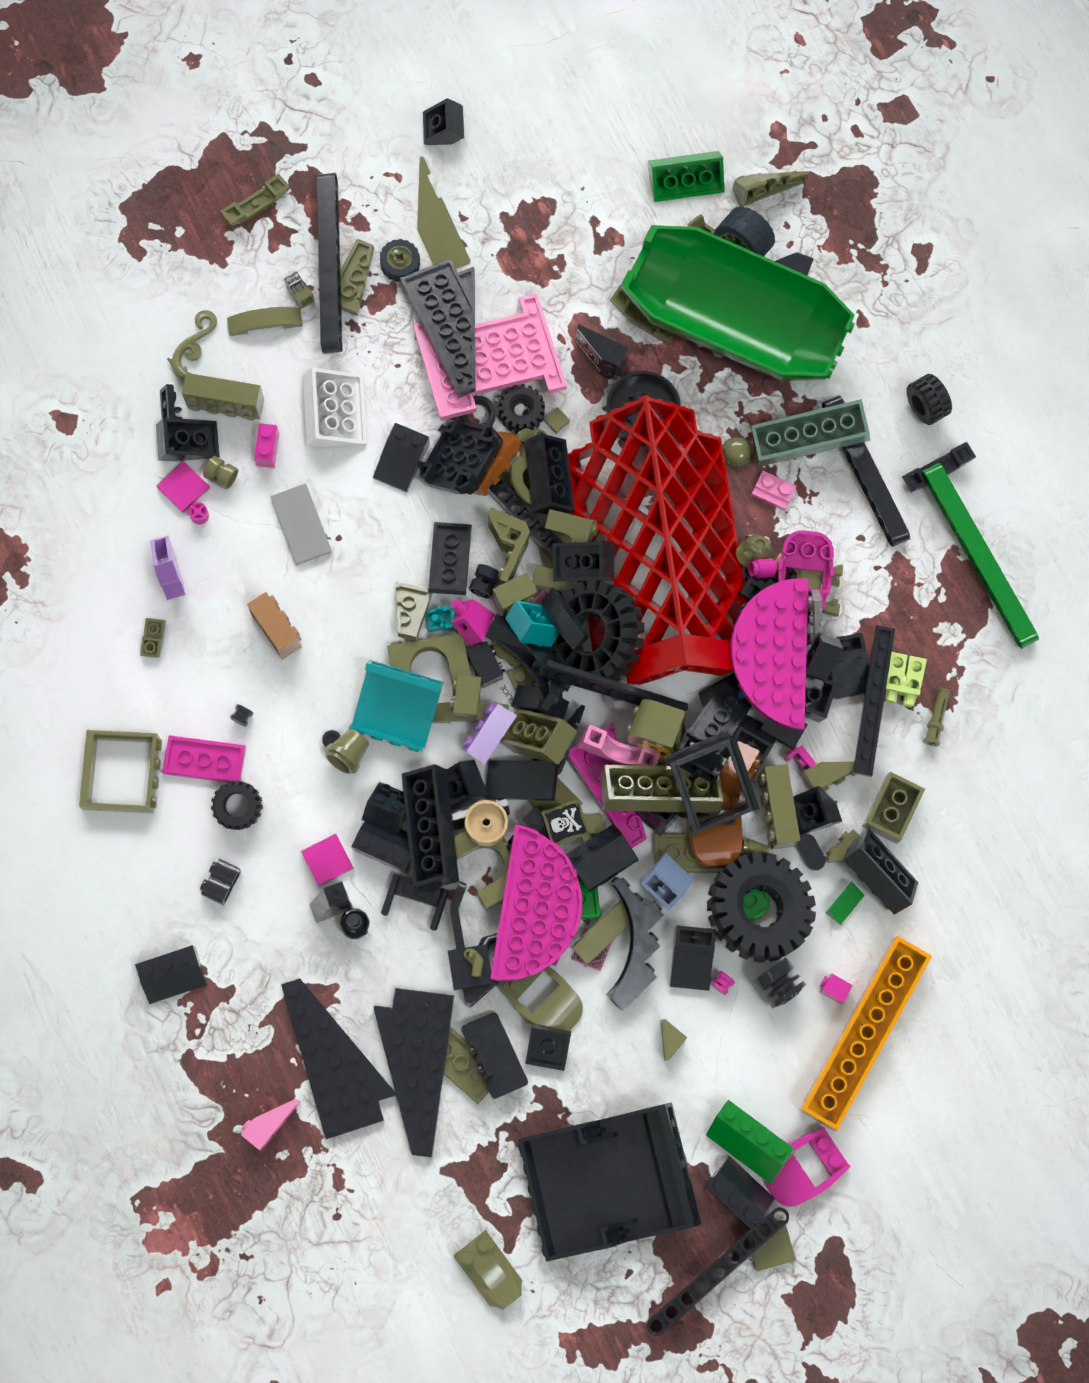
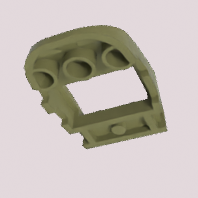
M550 967L530 977L507 981L500 988V992L505 994L512 1007L530 1025L534 1024L570 1031L580 1020L583 1013V1004L578 994L559 973ZM545 971L559 986L532 1014L518 999Z

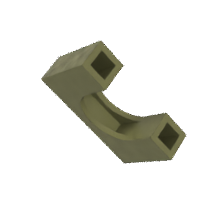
M549 509L545 528L565 533L574 542H592L593 536H596L598 531L597 521ZM542 565L535 566L532 583L550 589L553 587L561 592L568 588L575 589L574 584L584 582H553V568Z
M450 632L447 636L442 637L440 635H432L428 637L429 639L425 640L417 638V641L410 640L407 643L397 641L387 646L390 666L411 672V665L419 654L433 651L441 654L447 660L452 685L453 681L458 679V674L470 676L465 642L459 632Z
M486 820V822H483V825H490V821ZM466 831L455 836L458 860L481 848L494 850L500 855L504 864L501 876L493 883L478 890L477 895L486 911L502 903L510 853L507 850L510 846L506 839L503 838L496 845L487 847L479 846L472 842Z

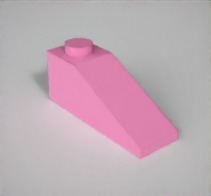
M294 1099L254 1118L252 1121L248 1120L242 1127L243 1132L241 1135L257 1149L262 1150L299 1105L300 1101Z

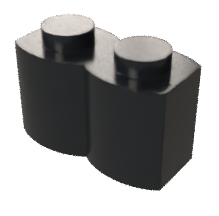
M218 859L217 862L212 863L209 869L211 875L208 880L204 879L200 890H202L201 895L224 906L241 874V869Z

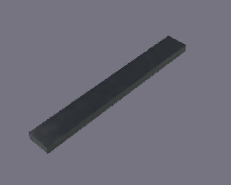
M875 626L852 774L868 777L873 775L895 628Z
M547 660L539 670L540 676L640 706L641 700L647 699L683 711L688 710V703L551 660Z

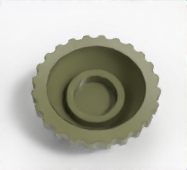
M742 437L728 439L723 445L726 464L734 468L749 464L754 451L751 443Z

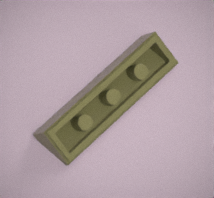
M620 900L571 946L579 959L584 963L589 964L629 926L627 913L622 901Z

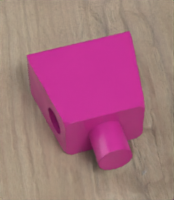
M459 599L454 600L450 605L456 612L452 625L468 645L471 646L482 642L495 614L475 599H470L463 603Z

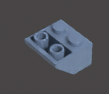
M665 852L639 879V882L667 910H670L683 897L694 878Z

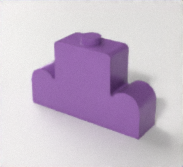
M169 535L150 541L153 566L166 599L170 600L186 595L184 582Z

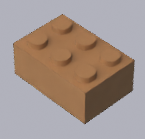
M265 592L249 602L247 606L252 617L283 660L301 648L300 641L302 639L296 627H290L291 623L284 611L280 612L281 609L273 595L269 596Z

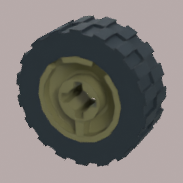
M394 239L386 243L385 247L383 246L382 252H380L381 270L388 279H392L395 282L400 281L401 277L419 271L420 254L417 247L408 240Z

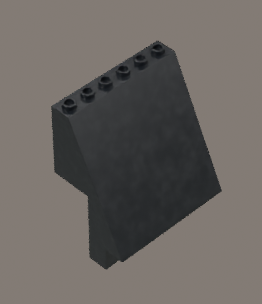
M672 1102L518 1139L519 1152L524 1162L523 1171L527 1175L528 1192L533 1202L532 1211L536 1216L538 1224L537 1233L541 1237V1250L546 1262L607 1249L629 1241L701 1225Z

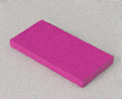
M169 735L162 773L165 775L225 783L241 781L246 746Z

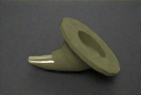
M523 455L515 459L511 472L503 471L499 476L513 491L518 493L523 501L532 505L527 457Z

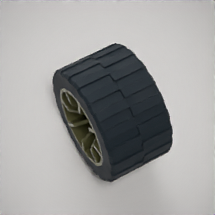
M743 206L732 209L714 231V235L763 257L775 243V234L767 220L756 211Z

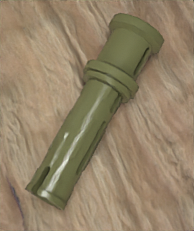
M938 689L932 718L927 723L926 738H923V743L926 745L940 746L939 738L944 730L942 722L950 691L947 689Z

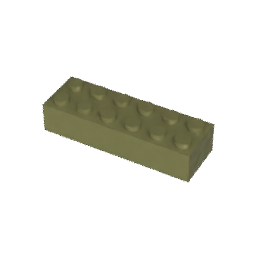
M604 765L600 774L604 811L686 812L670 766ZM680 768L695 812L718 813L724 802L720 775L715 784H712Z

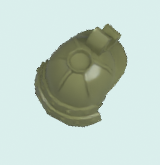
M758 534L746 536V540L736 550V557L739 563L747 568L749 562L754 559L773 558L774 555L768 539Z

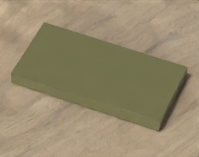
M686 834L653 835L654 864L666 852L687 873H719L726 867H707L698 863L692 855L689 837Z
M450 1027L444 1075L479 1105L489 1091L483 1078L477 1072V1064L468 1052L466 1040Z

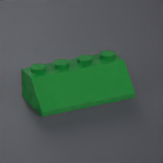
M719 151L648 160L649 179L654 202L725 192L723 156Z
M729 1099L718 1112L706 1133L708 1138L770 1185L795 1153L793 1147Z

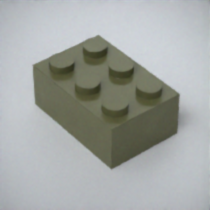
M889 772L876 795L862 827H869L872 832L896 844L899 843L904 836L925 788Z

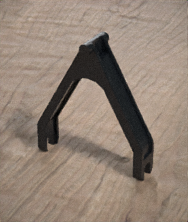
M459 881L450 905L456 949L465 948L459 907L467 883ZM493 980V985L463 989L465 1005L469 1008L473 1007L501 981Z

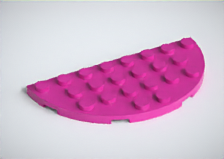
M799 578L772 584L756 594L745 605L732 631L730 659L740 690L758 712L766 718L769 717L779 723L781 726L804 730L808 579Z
M515 824L490 976V980L495 981L523 979L535 975L552 965L570 945L578 929L582 913V892L577 873L567 855L556 843L541 835L538 831Z

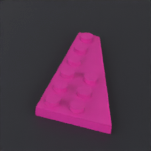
M614 723L602 729L607 731L611 738L619 742L616 737ZM575 746L570 749L568 758L603 810L600 774L604 765L618 764ZM604 811L610 822L614 823L624 835L631 848L636 847L647 839L641 817L635 811Z

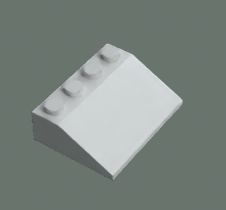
M311 368L303 375L307 446L322 448L366 446L367 433L363 375Z

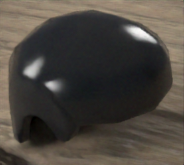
M350 908L342 914L340 929L346 937L361 939L368 933L370 921L364 911L358 908Z

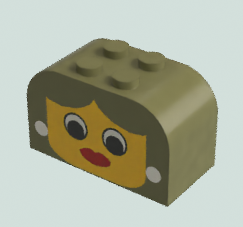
M641 700L640 706H636L633 712V724H629L627 728L626 739L629 742V746L644 747L660 754L658 761L665 763L663 756L680 748L686 732V711L653 700Z

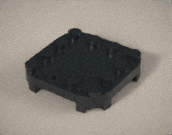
M454 417L453 422L446 426L443 424L440 426L438 431L441 433V436L426 462H419L420 478L431 488L455 494L467 493L472 495L500 446L503 444V439L487 423L483 426L464 422L460 417Z

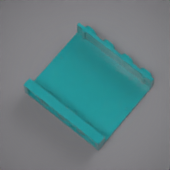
M369 660L366 663V674L354 718L348 729L356 730L362 735H371V738L374 740L382 741L384 739L390 741V744L394 746H407L409 750L414 752L423 751L426 747L444 682Z

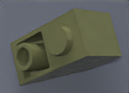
M853 829L849 833L845 831L838 839L840 844L837 847L833 845L826 852L828 855L826 862H845L843 859L846 850L859 837V834Z

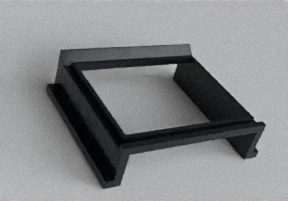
M728 730L663 756L665 763L671 767L691 825L688 827L690 835L696 836L703 831L751 811L760 810L737 739L730 735ZM727 746L746 803L699 823L679 765Z

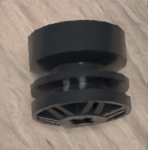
M787 957L753 980V983L760 992L768 988L771 991L765 997L766 1001L773 996L777 999L770 1004L772 1009L789 1002L806 986L804 981L798 985L794 984V981L800 977L799 974L791 978L788 974L794 967Z

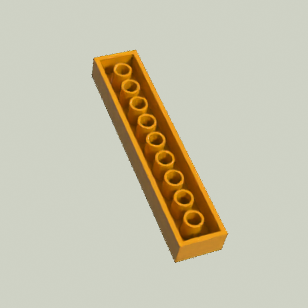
M899 936L892 939L799 1111L832 1131L838 1130L932 958L930 954Z

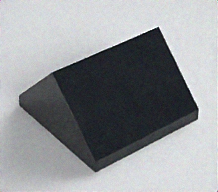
M768 717L762 725L760 732L794 750L808 724L805 723L804 730H796L781 726Z

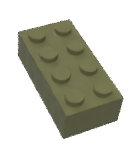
M186 373L182 396L190 410H205L211 414L223 413L229 417L241 416L251 421L255 419L260 420L264 404L261 385Z
M517 708L514 713L517 716L500 743L513 753L559 765L578 731L563 719Z
M788 764L764 767L759 774L760 776L757 777L758 787L762 788L763 793L760 796L761 806L765 807L766 814L763 816L764 824L769 829L767 843L771 845L772 850L795 847L801 840Z

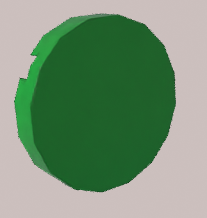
M753 889L744 895L743 909L749 920L759 919L768 911L770 896L766 892Z

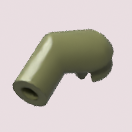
M467 949L464 952V957L473 966L471 976L480 978L483 958L475 949Z

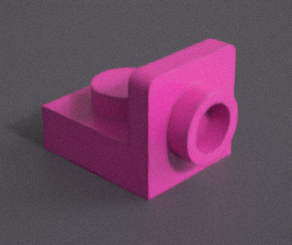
M802 745L798 748L795 746L794 750H788L786 752L788 756L784 759L788 762L796 756L799 766L806 770L816 764Z

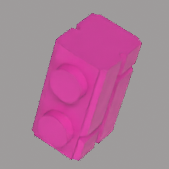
M258 424L254 457L258 467L275 468L277 440L279 439L277 425Z

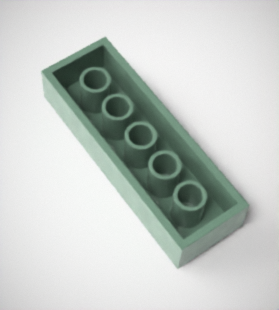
M862 399L751 425L760 467L870 441V432Z

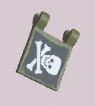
M579 799L541 812L549 839L559 847L560 844L581 837L583 843L590 839Z

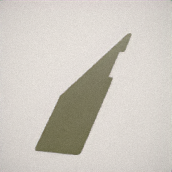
M421 156L419 162L417 230L433 265L450 258L456 269L468 265L471 260L441 197L438 198L428 177L431 172L424 157Z

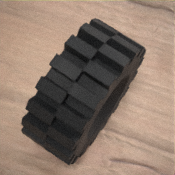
M516 384L513 385L512 390L510 388L506 389V394L503 393L499 400L500 421L502 420L504 427L508 426L510 432L512 429L515 430V434L525 428L531 430L535 427L538 428L540 422H543L545 415V401H543L542 394L539 395L537 389L533 391L530 385H528V388H525V384H521L520 388H517ZM518 404H525L528 406L529 412L525 416H519L514 411L515 407Z

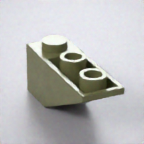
M820 762L805 770L801 775L809 789L820 786L826 792L831 784L835 783L837 786L846 780V776L850 774L855 776L857 774H852L854 762Z

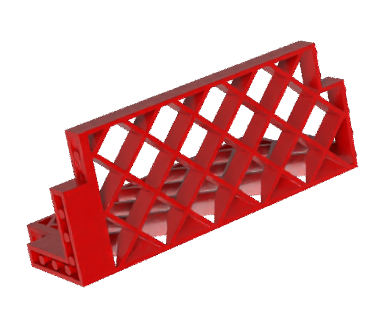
M648 395L641 396L634 402L625 403L623 407L612 409L610 413L599 415L595 420L590 421L592 442L587 443L583 448L574 449L568 454L575 506L573 515L597 521L598 531L596 536H593L592 542H595L599 532L607 537L606 541L614 542V558L620 547L628 552V556L619 574L614 571L615 580L611 581L614 582L613 585L623 588L635 598L636 604L634 606L640 607L643 615L637 621H642L647 608L657 615L647 636L643 633H638V638L644 639L643 648L635 650L640 655L636 664L628 663L632 670L626 675L627 684L640 686L682 671L721 676L733 672L730 659L731 635L740 615V608L742 604L747 603L740 594L745 584L742 566L736 557L738 541L721 437L697 430L693 409L675 405L672 402H664L662 399L650 398ZM640 412L633 426L625 421V418ZM668 427L679 441V444L675 441L671 433L668 431ZM621 428H623L630 434L620 455H617L611 449ZM643 442L651 449L641 470H639L632 463ZM656 446L659 447L664 456L667 458V463L656 449ZM686 454H688L689 457L692 459L694 464L697 466V469H695V467L692 465ZM591 456L585 470H583L580 461ZM607 458H609L615 465L604 485L597 478ZM629 472L636 477V480L625 500L618 495V492ZM675 472H677V474L679 475V477L682 479V481H683L684 484L686 485L685 488L683 487V485L681 484V482L678 480V478H677L676 475L674 474ZM705 479H706V481L709 483V485L711 486L712 491L709 489V487L707 486V484L704 482ZM594 487L601 494L590 514L587 511L586 501ZM650 487L657 492V496L648 515L639 510V507ZM664 490L670 497L672 502L675 504L674 507H672L667 498L664 496ZM693 498H695L696 501L699 503L701 508L704 510V513L700 511L698 506L693 501ZM614 502L622 509L613 528L610 529L604 524V521ZM635 517L643 525L632 545L624 538ZM682 517L685 518V520L687 521V523H688V524L690 525V527L692 528V530H693L692 533H691L690 530L687 528V526L685 525V523L682 521V519H681ZM712 523L714 524V526H715L716 529L718 530L719 536H718V534L715 532V530L713 529V527L711 526ZM655 533L664 538V542L655 560H652L645 553ZM671 536L674 538V540L676 541V543H677V544L679 545V547L682 549L681 552H679V551L677 550V548L674 546V544H673L672 541L670 540V537H671ZM701 542L710 553V558L700 546ZM689 562L692 563L697 572L700 574L699 578L695 575L693 570L688 565ZM640 563H643L650 570L639 590L631 582ZM719 568H720V569L723 571V573L725 574L726 581H725V579L723 578V576L720 574V572L718 571ZM663 578L671 584V588L662 606H660L652 598ZM678 581L685 589V591L688 593L687 599L681 592V590L678 588ZM708 587L713 592L715 597L718 599L717 604L711 597V595L708 593ZM697 607L706 618V623L697 614ZM727 613L733 621V626L725 616ZM596 615L588 617L592 652L600 647L605 636L603 620L600 616ZM669 625L679 632V635L662 640ZM685 628H687L691 635L684 634ZM716 633L720 637V639L714 638Z

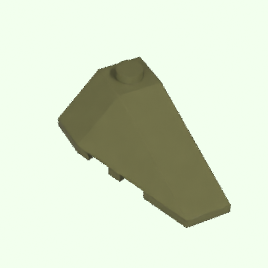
M808 171L743 175L734 180L732 190L740 206H746L806 183L809 173Z

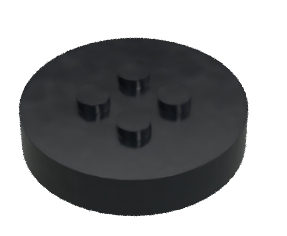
M636 371L621 377L612 386L607 398L606 414L610 413L612 409L621 408L625 403L634 402L639 397L645 395L654 399H662L664 402H672L681 406L677 390L665 377L654 372ZM640 412L625 418V421L633 426ZM621 428L618 437L626 442L630 433Z

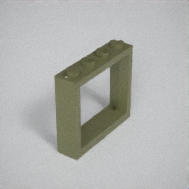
M87 730L79 807L82 810L153 813V808L157 807L155 789L159 787V778L156 775L157 770H160L161 759L158 758V753L162 750V739H160L158 734ZM97 740L152 743L146 806L91 803Z

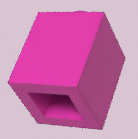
M830 974L828 977L824 976L819 986L822 987L820 993L842 1004L853 985L834 974Z

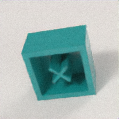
M515 600L505 618L510 628L517 635L518 640L524 644L531 643L538 646L552 647L559 635V631L550 620L543 605Z

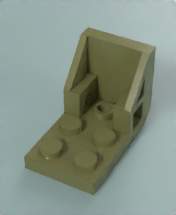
M491 507L488 513V527L500 550L507 553L505 567H501L498 574V583L502 585L513 579L528 547L530 531L525 521Z

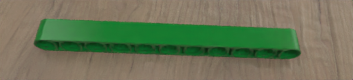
M938 463L922 471L928 483L927 487L1017 645L1023 649L1038 641L1039 636L942 465Z

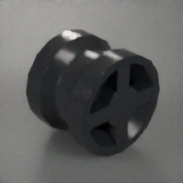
M237 704L235 707L236 711L234 714H231L230 719L239 725L247 727L248 719L254 713L248 708Z

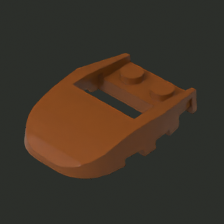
M498 432L503 439V444L500 446L494 461L473 494L487 496L488 493L486 491L490 485H496L500 480L499 475L504 470L508 471L511 466L509 463L511 458L516 457L521 446V441L515 434Z
M722 791L724 802L719 811L731 810L739 806L736 797ZM686 813V835L689 837L692 855L698 863L707 867L727 866L741 856L743 843L741 816L734 819L735 824L718 825L695 836L689 833L688 827L691 825Z

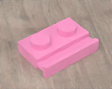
M762 471L751 496L785 511L797 486Z

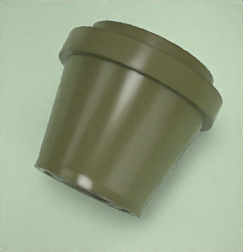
M348 729L334 743L328 744L325 748L326 758L341 772L354 774L360 768L359 764L369 746V742L356 730Z

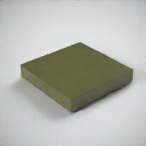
M780 1220L776 1222L783 1223L785 1220ZM763 1225L759 1228V1233L765 1237L771 1233V1229ZM786 1226L752 1255L757 1272L796 1260ZM747 1239L750 1250L754 1249L756 1245L754 1240Z

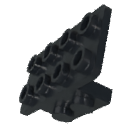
M493 1012L461 1027L463 1036L468 1044V1052L471 1058H474L477 1064V1072L483 1078L493 1099L502 1097L528 1084V1079L497 1013Z

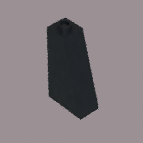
M342 881L323 888L310 903L316 923L340 915L353 908Z

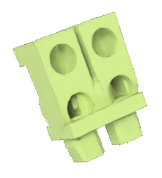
M895 652L891 653L885 702L895 704L897 695L904 696L903 706H914L916 698L920 695L927 659L914 656L908 657V655Z

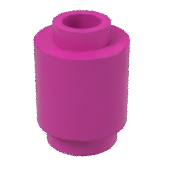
M773 558L754 559L749 562L748 572L751 577L755 578L774 577L778 572V564Z

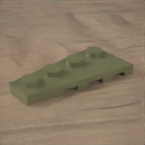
M359 239L356 240L341 268L342 309L355 315L359 313L375 249L373 244Z

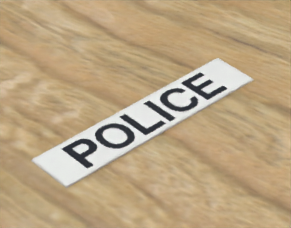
M502 680L496 685L511 706L514 696Z

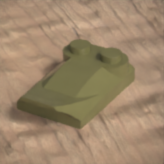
M486 1230L453 1255L489 1306L504 1310L522 1295L521 1286L523 1280Z

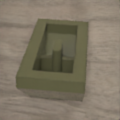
M666 1019L660 1020L663 1054L664 1061H668L684 1043L687 1036Z

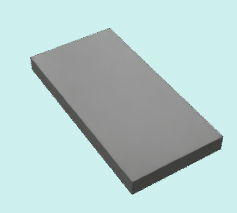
M306 484L271 496L296 565L332 553Z

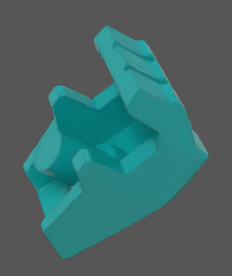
M449 603V606L446 607L437 606L435 609L426 612L428 632L456 629L452 625V620L456 614L450 607L452 603Z

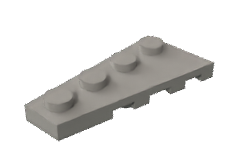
M811 590V596H808V606L812 608V615H809V626H813V633H810V645L813 644L818 633L823 634L821 624L823 622L822 598L819 590Z

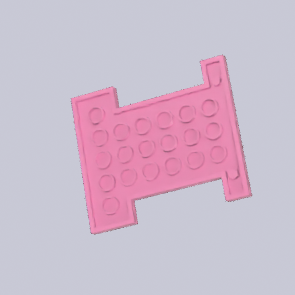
M537 294L519 298L523 311L522 314L475 325L476 392L458 398L421 322L413 324L441 421L477 412L473 398L475 395L511 387L516 384L519 385L544 378L549 394L567 390L563 372Z

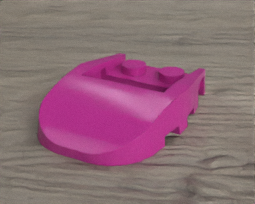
M805 530L793 532L784 543L779 561L778 582L785 580L786 567L823 572L822 589L808 588V596H811V590H819L822 598V610L826 608L825 602L827 595L830 593L835 570L833 568L834 548L831 540L820 532Z
M821 1126L818 1130L807 1133L787 1144L796 1151L809 1142L831 1177L815 1187L793 1154L771 1185L763 1179L767 1189L779 1204L786 1207H794L817 1197L851 1167L827 1133L825 1127Z

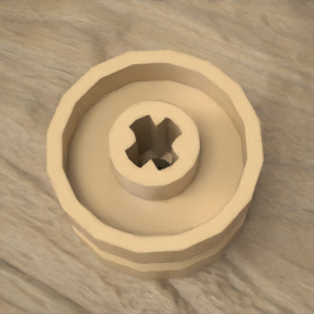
M483 800L476 802L466 813V833L471 841L479 846L489 847L496 845L507 833L508 817L506 811L500 804L494 801ZM486 820H489V821H490V823H489L490 825L485 826V825H483V822H486Z

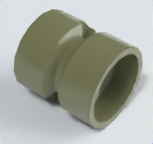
M213 456L204 469L203 477L211 482L216 481L218 486L228 490L236 480L239 470L231 464L225 465L224 460Z

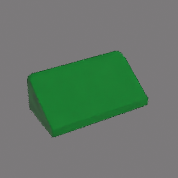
M851 881L825 913L841 925L865 895Z

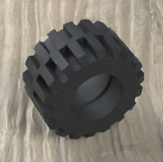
M928 373L907 386L906 394L910 407L923 423L932 425L951 414L952 401L944 384L933 374Z
M230 781L225 785L222 784L220 789L215 791V796L211 800L213 802V806H211V810L214 813L212 814L213 817L218 820L217 822L227 829L243 830L249 828L257 822L258 817L262 814V797H260L259 791L254 786L246 782ZM234 794L243 795L248 802L247 811L241 817H233L227 811V801Z

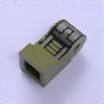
M297 271L284 278L288 290L300 309L315 302L312 291L303 282Z

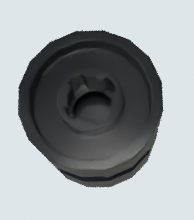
M478 564L474 573L476 578L472 579L468 590L479 597L490 599L495 588L493 585L497 584L499 579V571L491 566Z

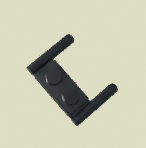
M393 873L381 914L383 916L389 914L394 895L433 906L436 909L430 929L436 931L449 890L440 887L422 890L413 887V880L411 878Z

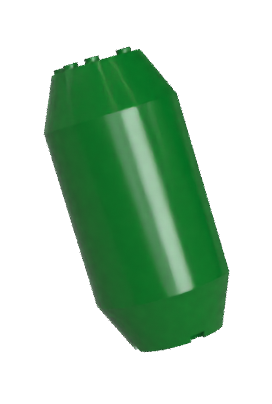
M651 225L644 238L642 250L631 271L628 270L620 287L651 324L779 381L830 379L837 365V361L834 360L836 356L840 357L844 350L842 343L847 332L851 334L855 323L852 322L855 316L854 313L825 283L698 227Z

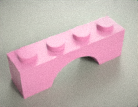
M590 724L583 729L577 746L619 765L656 766L660 754L644 747H634L620 743L611 738L607 731Z

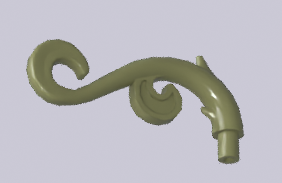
M202 310L196 314L195 323L199 329H203L201 322L204 319L211 321L210 326L185 339L176 348L172 359L167 358L174 374L183 382L185 381L186 373L190 372H187L186 366L182 367V355L185 352L186 357L191 361H196L201 357L202 349L196 341L208 335L216 327L217 318L212 311Z

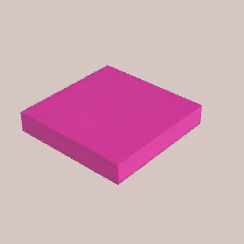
M184 461L156 486L182 513L210 489V486Z
M337 834L301 851L318 886L354 869Z

